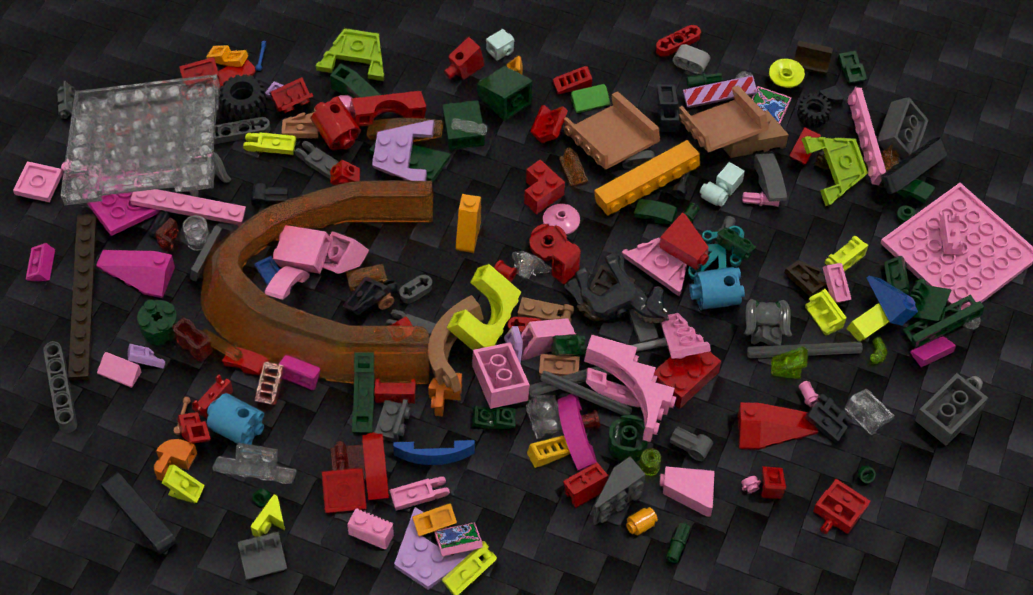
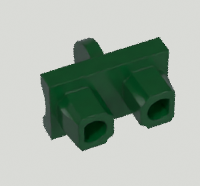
M574 334L571 336L555 335L553 337L554 343L551 344L552 355H586L585 336Z

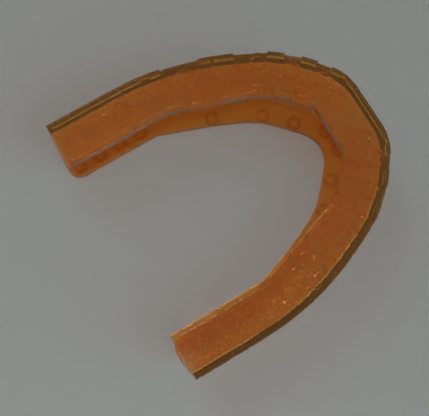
M356 181L295 197L272 205L255 214L231 230L213 247L204 265L201 306L206 319L222 338L224 337L232 343L233 347L258 353L269 360L267 362L269 365L279 368V363L283 357L287 355L319 367L320 378L343 383H354V352H371L375 354V380L376 378L380 379V383H411V379H415L416 384H429L430 361L428 356V331L426 328L421 326H348L312 315L268 297L242 272V268L252 255H257L267 247L268 243L275 239L279 241L280 234L283 232L285 225L314 229L318 227L323 228L332 223L337 225L344 222H433L432 181Z

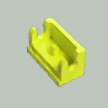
M853 236L852 240L835 254H830L824 263L826 265L842 263L845 272L866 255L868 244L864 243L857 236Z
M826 289L809 298L810 302L805 305V308L825 336L844 327L846 316Z
M878 303L853 320L846 329L860 342L889 323V320L880 303Z

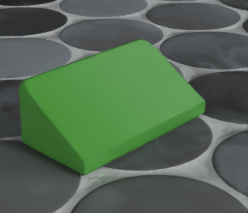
M605 84L576 90L571 93V101L576 113L610 105Z

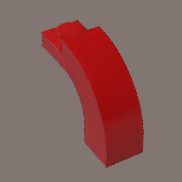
M369 433L362 435L368 500L389 498L383 434Z

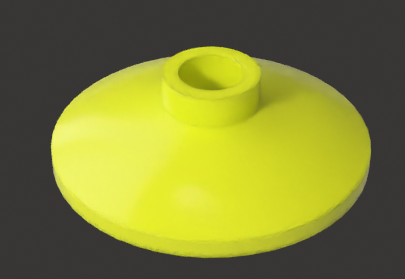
M780 59L770 66L769 76L775 84L791 88L803 81L805 72L798 62L792 59Z

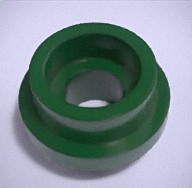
M901 206L897 211V217L902 223L916 215L915 210L910 206Z

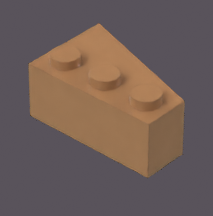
M766 110L764 112L767 116L769 130L722 148L731 158L750 155L760 150L766 152L776 147L782 149L786 148L788 133Z

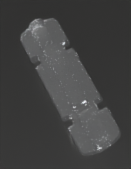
M456 118L453 119L451 124L452 129L456 130L460 128L461 131L475 134L478 132L480 135H486L487 125L485 124L477 125L478 123L466 120L462 122L461 119Z

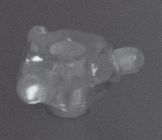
M525 251L512 253L514 266L517 268L516 274L530 280L531 275L536 276L538 273H549L551 271V267L545 265L544 261L537 256Z

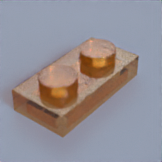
M383 264L346 272L350 291H354L365 276L382 284L387 280Z

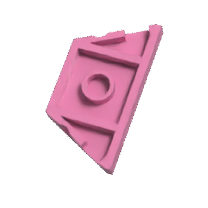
M660 238L653 239L648 243L639 244L635 249L629 251L625 249L622 251L623 258L678 296L681 294L687 264L660 248Z

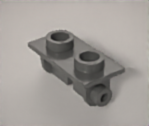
M64 81V86L59 87L57 90L58 102L60 103L58 105V115L62 119H66L70 115L76 119V110L78 109L76 104L77 92L73 86Z

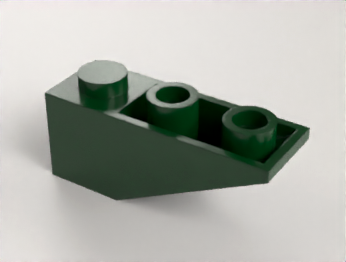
M342 64L330 75L331 88L342 95H348L352 98L381 95L359 74Z

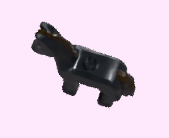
M614 252L605 257V262L615 277L617 284L613 285L602 295H598L590 289V273L587 267L575 273L577 278L568 281L564 285L566 290L576 299L578 311L584 313L583 316L591 321H607L616 316L619 318L626 315L630 309H633L639 319H643L646 323L657 324L669 321L666 314L668 309L664 308L663 288L660 286L655 287L647 298L644 292L631 282L626 274L623 254L618 257L617 253Z

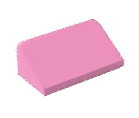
M105 352L97 374L132 388L141 374V369L138 364Z

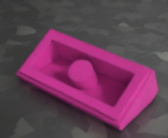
M44 243L31 248L26 274L27 281L50 280L55 254L53 247Z
M942 336L912 350L910 353L920 367H923L953 353L956 345Z
M285 355L279 363V377L315 390L320 368Z

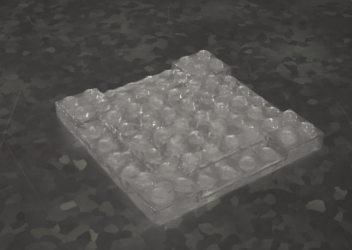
M217 74L75 91L61 188V198L64 205L102 201V196L171 187H174L176 192L213 188L216 111L219 110L220 82Z

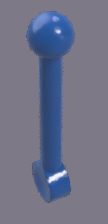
M262 41L258 65L255 66L256 71L262 70L261 63L266 48V41Z

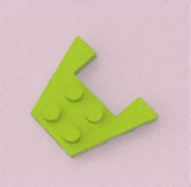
M344 28L333 42L331 49L326 51L323 55L324 58L316 64V71L332 73L336 59L371 64L368 71V79L384 81L378 33Z
M811 136L802 138L807 154L823 149L835 185L820 190L825 206L835 202L845 191L868 174L856 139L812 138Z

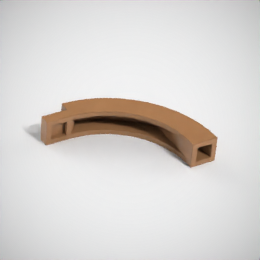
M472 295L454 305L440 318L432 330L428 343L429 361L436 381L439 385L444 383L446 387L450 386L454 393L461 390L457 374L448 363V356L457 337L447 329V326L454 313L465 309L479 321L484 319L481 307Z

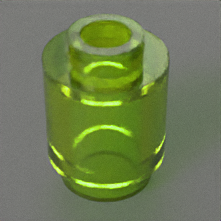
M649 448L642 452L640 468L648 476L656 474L660 469L661 454L658 450Z

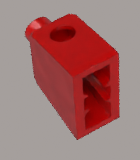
M468 37L449 55L450 66L444 70V73L449 79L453 78L456 74L461 79H466L484 67L485 64L480 46Z

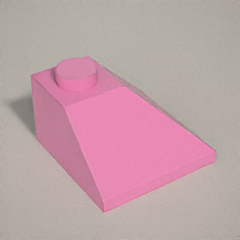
M332 231L329 236L332 242L322 268L339 274L359 267L369 250L355 239Z

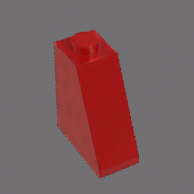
M682 212L660 237V248L693 269L698 270L709 259V247L686 214Z

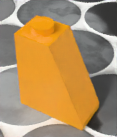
M462 194L458 212L456 250L474 253L481 225V197Z

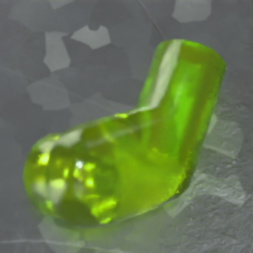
M881 337L873 340L876 351L870 358L874 364L883 362L888 354Z

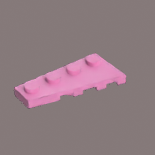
M679 313L668 315L669 321L660 322L672 359H681L689 355L711 351L710 344L704 342L703 337L700 334L697 335L695 329L689 327L688 322Z

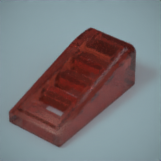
M264 361L254 401L273 405L277 404L284 365ZM268 368L278 370L277 374L268 372ZM266 377L276 378L275 382L266 380ZM265 384L274 386L273 389L264 388ZM263 392L270 393L271 397L263 396Z

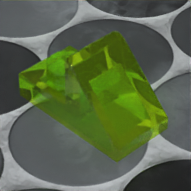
M800 347L772 357L771 374L780 377L801 378V369L807 367L808 350L805 347Z

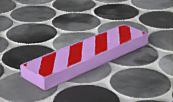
M753 75L685 89L683 94L686 107L691 108L734 99L732 87L737 85L748 96L757 94Z

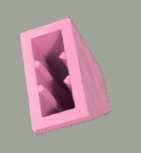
M569 319L529 322L521 334L523 341L521 361L550 352L555 335L571 336L576 334Z
M665 467L664 474H660V486H663V494L705 516L711 517L714 471Z

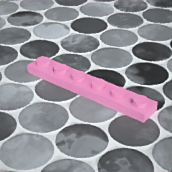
M855 87L848 97V104L850 105L852 118L854 119L856 132L860 140V147L864 154V161L868 168V175L872 184L879 185L882 181L880 176L886 170L862 88Z
M137 185L134 187L130 200L131 205L242 226L246 211L245 206Z

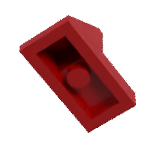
M762 466V497L781 499L786 490L783 468Z

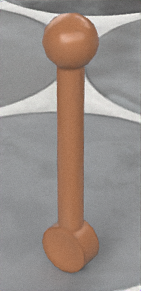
M189 397L183 398L184 404L180 415L185 414L187 405L191 401ZM179 423L173 430L175 435L181 434Z

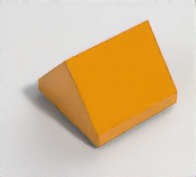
M520 56L507 63L508 68L523 74V64Z

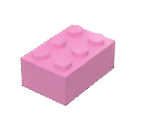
M511 342L473 350L472 367L490 409L528 401L530 384Z

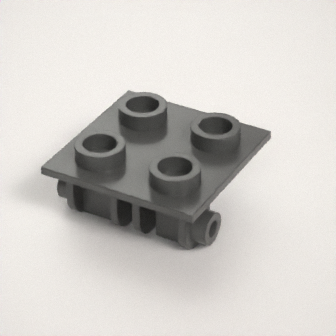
M278 532L238 542L246 580L287 570Z

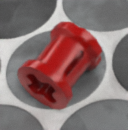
M499 260L494 266L509 282H512L517 274V268L509 267L502 260Z

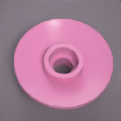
M555 204L545 211L543 224L557 225L564 230L566 235H569L578 228L580 216L577 210L570 205Z

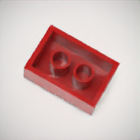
M711 352L689 355L681 359H672L670 356L655 370L654 376H657L656 383L675 388L673 396L676 397L674 405L680 409L719 373L721 360Z

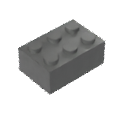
M956 373L919 409L915 421L947 446L983 410L988 397Z

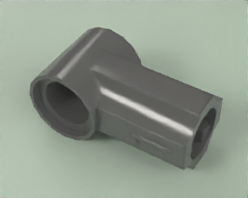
M680 427L674 430L670 439L671 444L687 451L697 461H704L713 445V441L709 437L702 434L696 436Z

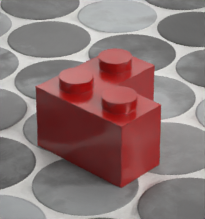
M541 159L526 169V182L530 187L525 190L524 203L537 215L564 195L565 182Z

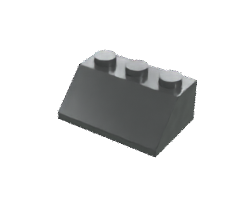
M909 97L893 101L890 104L877 142L887 154L904 159L919 148L929 120Z

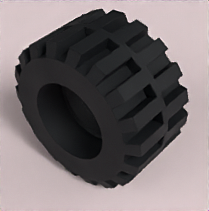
M238 74L234 78H228L229 81H224L223 86L220 87L219 96L222 110L226 117L229 116L230 120L233 121L235 119L236 122L261 117L260 113L263 114L265 112L267 101L264 85L260 83L258 78L254 79L252 75L247 76V74H243V76H239ZM242 97H249V98L244 99V100H238L239 98H242Z

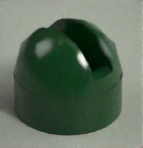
M862 466L858 470V477L864 483H870L875 479L876 473L870 466Z
M264 488L258 489L252 496L253 501L258 506H265L271 498L270 491Z

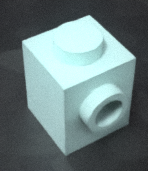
M502 29L486 38V50L496 60H499L514 51V38Z
M729 162L718 174L716 185L725 189V192L731 196L743 182L745 171Z

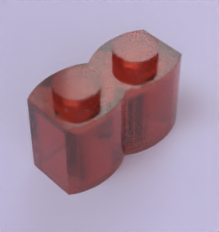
M182 318L173 326L178 344L188 349L194 358L203 361L212 353L208 335L196 329L192 321Z

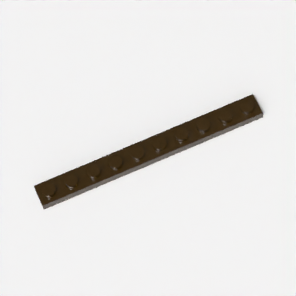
M95 214L77 215L68 369L69 381L89 380L97 233V216Z

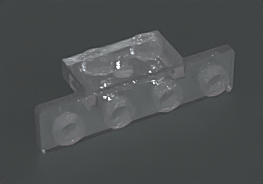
M244 443L237 444L236 459L219 456L213 465V471L277 481L283 484H291L296 475V469L277 466L278 449Z

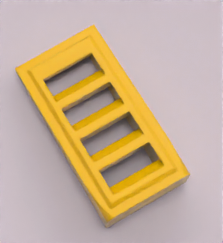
M564 435L532 443L527 451L535 468L571 454ZM559 443L562 445L563 450L560 449Z

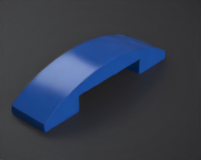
M474 440L454 441V448L414 449V442H393L395 456L412 463L424 465L453 463L475 453Z

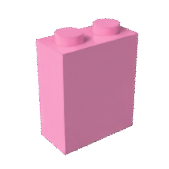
M285 225L283 232L280 234L278 246L274 250L273 259L279 267L290 266L320 274L332 239L325 231Z

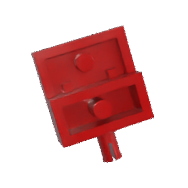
M836 479L815 504L813 512L825 519V523L820 528V531H824V534H827L831 527L835 526L848 534L871 501Z

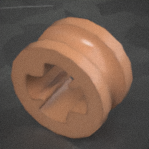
M389 293L376 303L380 309H386L394 303V298Z

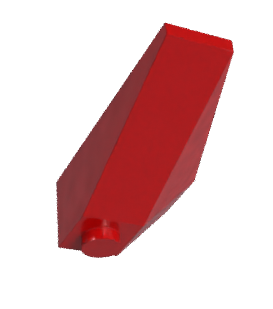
M740 403L738 410L739 449L760 450L775 443L778 445L786 440L800 439L818 434L819 431L804 418L808 412L763 403Z

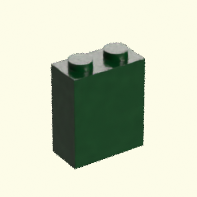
M479 101L443 104V119L449 150L485 146V134Z

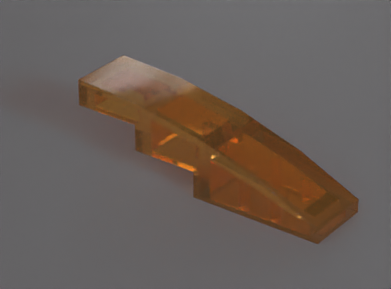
M392 118L374 120L372 125H368L367 137L369 140L376 139L377 132L434 119ZM434 120L433 138L442 137L443 121ZM414 137L413 142L432 138Z

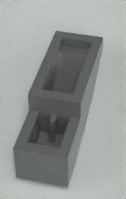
M755 154L754 168L759 175L758 183L768 201H787L784 180L775 156L773 154Z

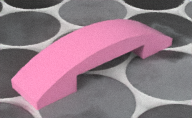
M285 266L272 278L265 290V295L283 300L290 294L292 285L297 281L305 282L310 274L304 270Z
M591 368L587 369L586 383L594 391L625 405L640 407L636 397L627 386L606 380L607 373Z

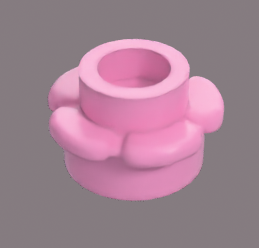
M756 476L748 477L741 482L742 490L753 493L759 489L758 486L761 481Z

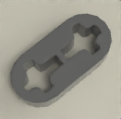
M651 150L641 151L621 161L624 169H634L655 158V153Z
M420 275L403 285L399 290L401 301L407 304L413 303L432 290L431 277Z

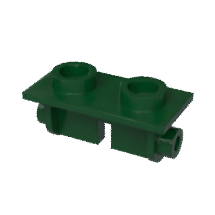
M725 227L717 233L716 241L718 245L728 251L734 246L735 248L732 253L742 260H748L751 257L750 252L756 249V246L750 240L740 237L732 229Z

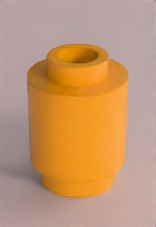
M643 508L627 518L626 527L631 534L638 536L653 527L658 518L652 508Z

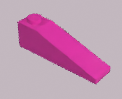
M102 250L96 265L97 268L114 278L117 277L123 280L125 284L139 289V292L144 295L163 298L175 269L171 254L156 251Z

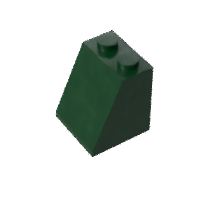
M504 66L477 83V95L505 121L532 103V80Z

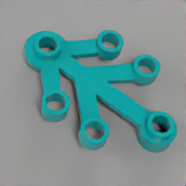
M729 227L737 235L744 238V232L740 227ZM706 230L703 232L702 238L705 243H711L713 239L717 238L718 232ZM710 235L711 238L706 239L704 236ZM707 244L709 247L708 252H711L708 255L707 263L704 266L701 265L698 270L689 267V277L694 280L695 275L692 273L704 271L717 257L719 261L718 269L727 268L726 249L718 244ZM732 253L730 264L735 267L739 266L741 258ZM738 258L739 261L734 262L732 259Z

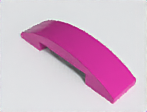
M569 394L558 399L559 416L573 461L578 471H582L597 461L593 447L588 442L580 414L582 409L579 398L574 394Z

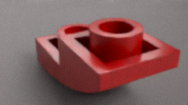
M807 128L803 129L789 156L790 159L806 165L812 153H806L802 138L807 136L818 138L821 136Z
M233 346L230 347L222 360L225 366L241 368L243 373L260 375L269 361L258 353Z

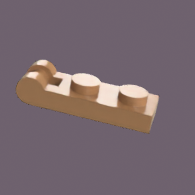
M522 297L518 317L538 318L542 321L568 318L571 323L570 316L573 315L574 307L569 304L559 305Z

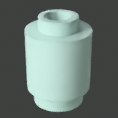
M712 182L705 183L700 190L701 198L715 206L719 205L722 207L729 196L725 189Z

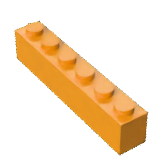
M686 140L595 189L596 203L607 216L617 212L628 204L634 203L639 198L665 186L672 180L680 178L683 174L700 166V153Z

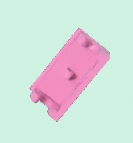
M943 212L939 223L943 253L963 255L964 245L961 240L959 214L956 213L955 217L949 218V212Z

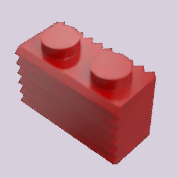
M565 241L552 254L551 274L562 284H565L579 271L581 251L576 244Z

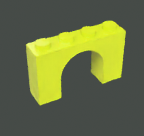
M488 264L477 268L470 282L487 297L490 303L491 318L488 324H483L465 309L454 313L447 326L450 332L472 350L495 346L521 294L519 289Z

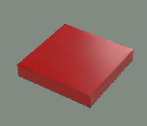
M363 468L322 471L325 513L351 511L357 508L359 510L366 509Z

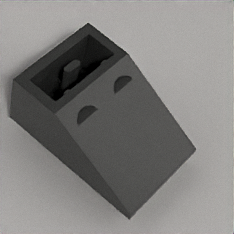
M631 457L614 467L595 504L594 525L607 521L612 513L623 510L628 502L631 500L636 501L642 496L646 474Z

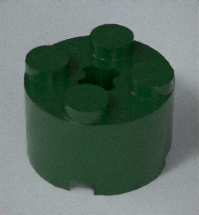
M147 300L138 312V325L142 336L148 343L163 345L170 339L172 341L178 335L180 325L173 304L164 300Z
M623 415L618 420L612 422L608 437V448L612 457L621 461L631 457L634 461H639L644 456L649 441L643 440L645 426L641 418L634 415Z

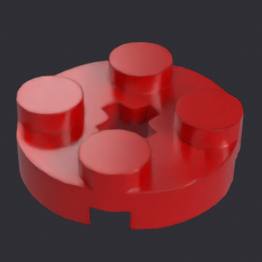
M539 225L531 233L530 249L542 261L552 260L553 252L558 250L560 245L567 241L566 233L557 225ZM545 239L553 240L552 244H544Z

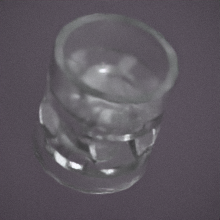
M195 215L188 217L183 223V231L188 247L193 250H202L210 235L206 220L201 216Z

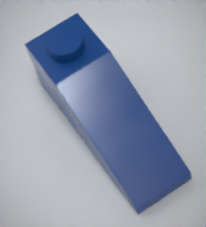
M867 277L890 323L902 326L918 312L912 297L880 278Z

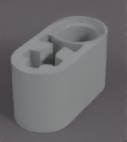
M686 44L680 45L673 57V63L676 66L695 74H702L710 61L708 53Z

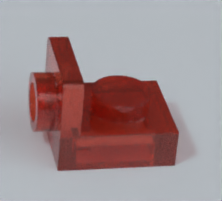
M170 217L155 233L158 245L172 252L174 250L172 239L176 237L178 227L177 222Z

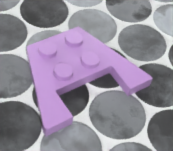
M434 120L377 132L372 163L373 168L392 176H398L403 178L404 181L418 184L419 187L425 188L427 171L424 169H410L409 163L413 138H433Z
M415 507L412 516L423 512ZM411 516L394 567L429 590L442 581L441 579L473 550L456 553L453 556H442L438 546L423 536H418Z

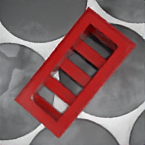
M588 66L553 78V83L557 94L592 87V77Z

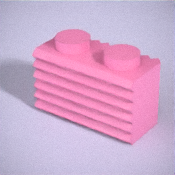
M358 508L355 509L347 524L349 535L385 550L394 536L392 522L389 523L385 519L381 520V517H374L373 514L370 515V513L363 512Z

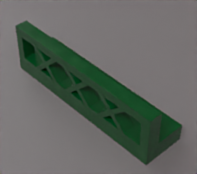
M970 294L945 307L941 315L942 318H940L938 323L927 328L930 320L922 319L904 328L903 332L914 349L982 316L984 306L981 301L975 302ZM967 302L971 304V306L961 310L963 304ZM948 312L955 313V314H953V315H951V316H949V317H947V318L944 319V316H945L946 313H948ZM915 329L921 330L920 332L914 335H911L910 333Z

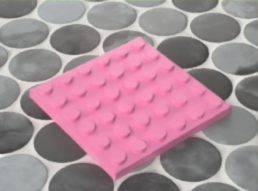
M958 183L882 238L880 242L893 256H903L906 268L918 279L926 280V285L951 289L952 291L946 303L948 306L970 294L975 302L981 301L982 303L1033 264V246L961 183ZM943 212H949V218L955 217L956 213L959 214L961 240L964 245L963 255L943 253L939 224ZM969 302L963 304L961 310L971 306Z

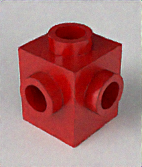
M344 160L332 166L330 170V183L346 191L359 184L360 168Z

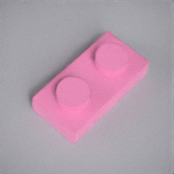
M842 263L822 267L829 294L835 303L852 300Z

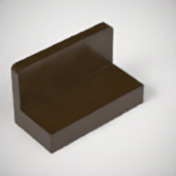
M798 41L794 61L798 62L806 71L826 75L833 48Z

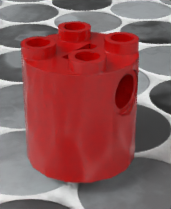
M337 96L327 103L320 102L315 106L316 111L311 115L310 119L331 150L348 149L354 145L361 129L340 98Z

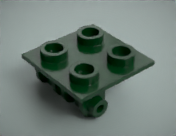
M919 278L915 282L910 295L915 301V307L918 310L913 318L939 322L952 290L926 285V280Z

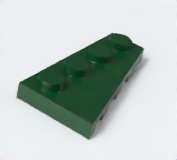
M376 142L369 149L370 154L373 156ZM412 145L409 168L426 170V181L433 183L451 159V154Z

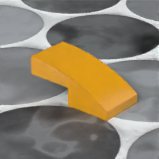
M228 45L213 46L206 57L207 59L214 57L215 62L221 65L242 67L248 57V53L246 50L231 51Z
M451 503L412 516L418 536L457 523Z

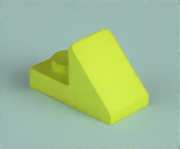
M169 465L162 484L170 489L169 496L191 503L198 502L205 486L176 465Z
M275 494L250 526L252 535L255 537L266 534L271 527V523L285 530L278 496Z

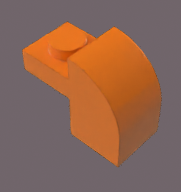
M456 373L462 390V373ZM435 378L430 382L428 389L429 398H432L431 408L435 409V416H443L445 399L460 400L461 390L454 393L450 386L446 387L444 383L439 385Z
M172 439L162 443L156 450L159 458L154 465L157 479L163 481L169 465H176L189 470L197 455L195 444H190L181 439Z

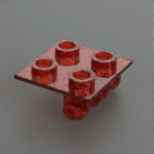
M343 441L337 442L335 447L331 448L332 469L363 468L364 481H366L363 444L346 446Z

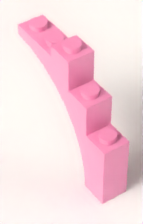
M591 335L584 362L608 371L631 390L639 402L644 416L645 429L643 440L651 442L652 435H657L660 423H657V420H661L663 414H668L669 407H674L676 397L673 396L675 388L656 383L657 376H654L656 367L638 363L639 356H636L637 347Z

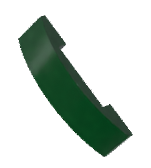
M354 352L352 432H373L375 353Z

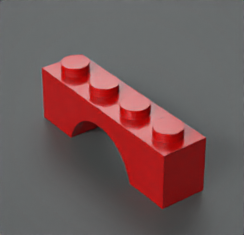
M421 91L358 97L351 99L350 114L358 126L372 125L374 118L384 112L397 113L407 121L425 118L426 104Z

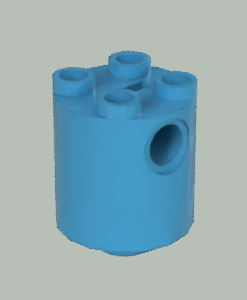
M739 267L695 273L694 284L689 286L691 299L697 300L700 310L735 306L742 303L741 297L745 296L744 286L740 285L741 272Z
M228 393L222 394L208 407L207 428L245 448H249L256 434L260 435L264 429V424H262L264 412Z

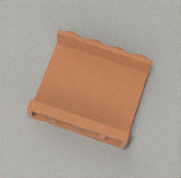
M739 85L732 87L733 101L691 116L683 106L679 107L680 123L685 125L686 130L692 133L693 138L697 139L699 145L704 147L707 152L769 130L766 113Z
M618 91L612 94L613 105L577 124H574L567 117L564 118L565 134L570 136L578 146L580 145L585 150L587 155H591L596 163L605 169L660 142L659 127Z

